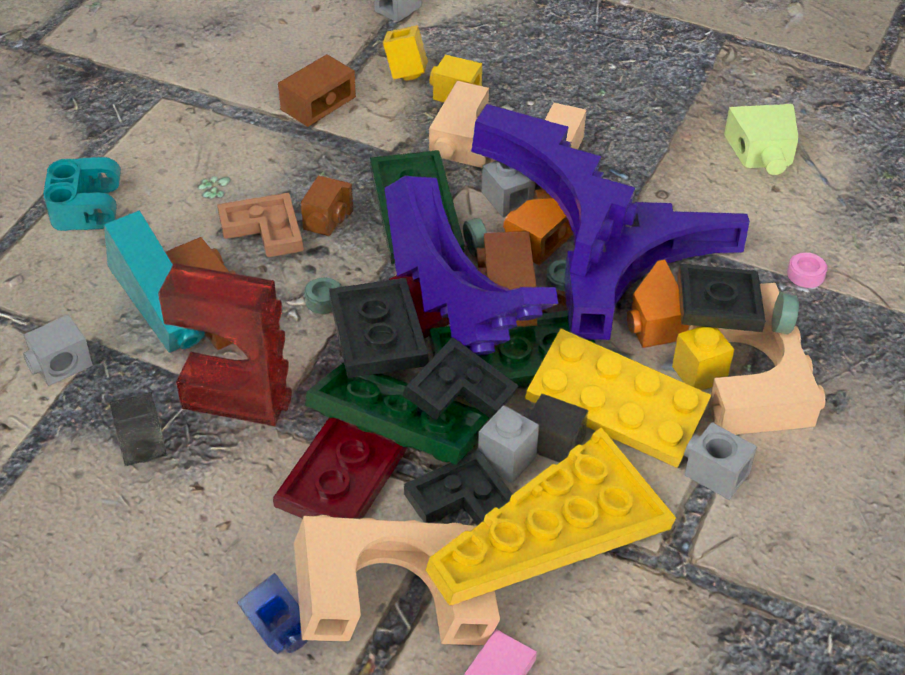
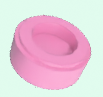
M799 253L790 259L787 275L794 284L800 287L815 288L824 282L827 264L816 254Z

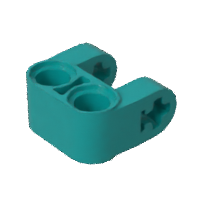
M107 157L59 159L50 164L47 169L43 196L52 227L59 231L104 229V224L116 220L117 203L112 196L106 193L113 192L120 184L121 168L119 164Z

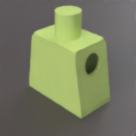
M793 104L729 107L724 135L744 167H765L768 174L779 175L786 170L787 166L793 163L798 144V130Z

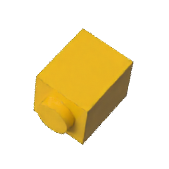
M419 26L387 31L383 46L392 78H403V80L408 81L416 79L425 73L428 60Z
M445 54L439 65L432 68L429 83L433 86V100L445 102L457 81L482 86V63Z
M700 326L678 334L672 367L685 384L702 391L713 387L714 378L728 377L734 348L718 328Z

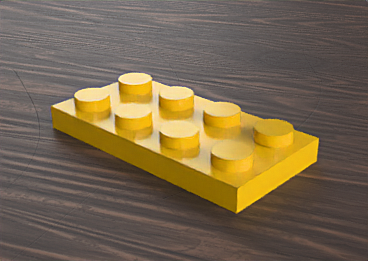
M560 329L530 383L525 399L595 431L602 427L610 438L678 468L684 456L686 446L694 435L711 395L564 329Z

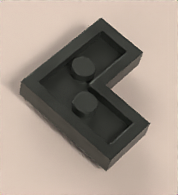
M452 337L408 383L402 395L435 420L458 395L491 419L515 394L518 385Z
M479 450L464 456L457 465L454 463L446 464L404 484V495L424 523H432L464 507L478 526L484 521L486 514L495 507L500 509L510 501L511 495H513Z

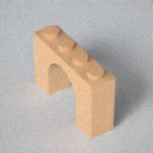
M461 81L456 82L429 128V151L439 150L442 159L483 168L485 164L496 161L471 152L475 121L489 102V88ZM553 103L545 120L568 126L566 141L571 142V148L578 150L584 138L586 110Z
M776 283L760 284L766 321L763 332L718 329L728 342L744 343L761 350L772 360L775 367L760 374L714 378L709 401V408L714 423L735 435L815 427L820 410L825 407L824 389L821 385H817L815 381L812 360L809 355L804 354L798 327L795 326L788 335L772 331V314L779 290ZM690 325V326H689V330L694 329V328H697V327H700V326H692V325Z
M327 515L303 516L294 542L302 640L350 641L361 616L356 572L371 564L389 563L412 571L430 589L435 602L441 644L485 645L500 621L495 590L449 606L425 570L428 560L432 555L465 530L471 531L476 526L463 525L461 523H422L416 520L387 521L374 518H334Z

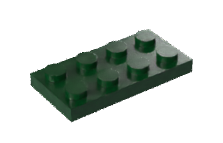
M440 151L370 157V169L391 264H395L385 187L404 176L437 178L443 208L451 230L461 249L465 252V244Z
M567 310L543 313L542 317L537 318V326H516L508 329L509 341L494 346L495 352L478 356L516 383L518 388L528 387L560 329L569 332ZM450 326L429 329L433 356L452 338Z
M344 362L311 387L306 393L305 406L320 411L326 417L338 418L356 425L364 432L382 435L394 440L400 446L413 447L431 454L439 461L451 462L456 465L478 442L479 431L490 420L488 416L478 409L457 401H453L435 420L402 395L408 383L382 373L348 378Z

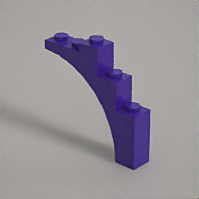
M486 104L475 121L471 152L497 160L521 172L540 185L558 203L567 216L574 234L575 249L570 273L585 277L591 263H599L604 243H608L610 236L620 238L625 225H633L638 209V204L632 202L635 187L604 179V172L598 171L601 156L571 148V142L566 141L568 126Z
M404 176L385 187L397 277H413L414 282H420L424 312H440L442 318H449L451 336L476 355L495 352L494 346L509 341L508 329L516 327L517 320L524 321L540 318L543 316L542 310L558 304L556 287H520L510 290L495 284L478 271L464 254L451 230L443 208L437 178Z
M635 202L638 204V209L632 227L625 226L620 238L610 236L608 243H604L599 263H591L585 277L570 273L574 251H567L564 286L569 332L587 340H610L614 310L617 302L625 291L642 276L649 273L659 260L665 259L668 264L700 255L744 252L750 223L748 214L673 211L672 203Z

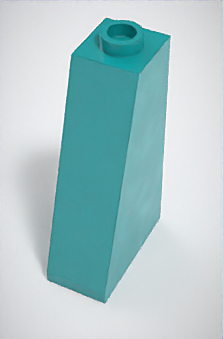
M136 211L104 224L107 266L167 351L170 353L179 348L188 349L196 345L205 337V317L141 211Z

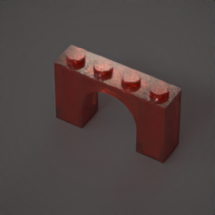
M174 263L158 292L164 324L206 331L222 336L239 347L248 358L235 360L190 352L176 381L181 408L276 426L281 411H287L289 408L292 389L287 387L286 384L289 362L283 358L285 331L280 330L279 324L282 302L276 298L275 281Z

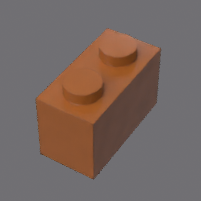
M328 54L324 55L278 82L280 110L309 127L356 98L355 70Z

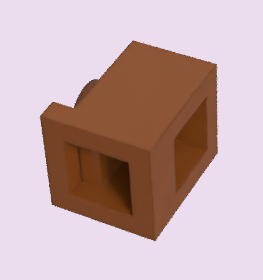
M318 175L301 201L303 230L330 236L337 224H341L344 221L346 214L351 215L353 212L352 183Z

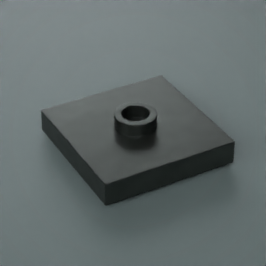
M692 264L679 265L677 276L682 325L763 332L766 321L758 271Z

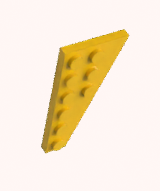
M601 427L592 434L591 439L584 445L578 444L570 450L567 458L557 465L552 464L511 495L508 503L500 509L495 507L486 514L482 523L471 531L465 530L432 555L428 560L425 570L448 605L451 606L670 530L676 517Z

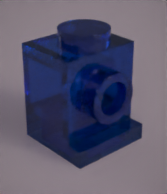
M273 573L237 602L267 646L277 654L281 653L284 649L287 653H293L308 642V640H302L299 601L288 585L276 573ZM290 615V618L277 627V622L281 616Z

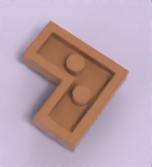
M289 193L217 204L224 239L261 233L266 257L303 251L302 237Z

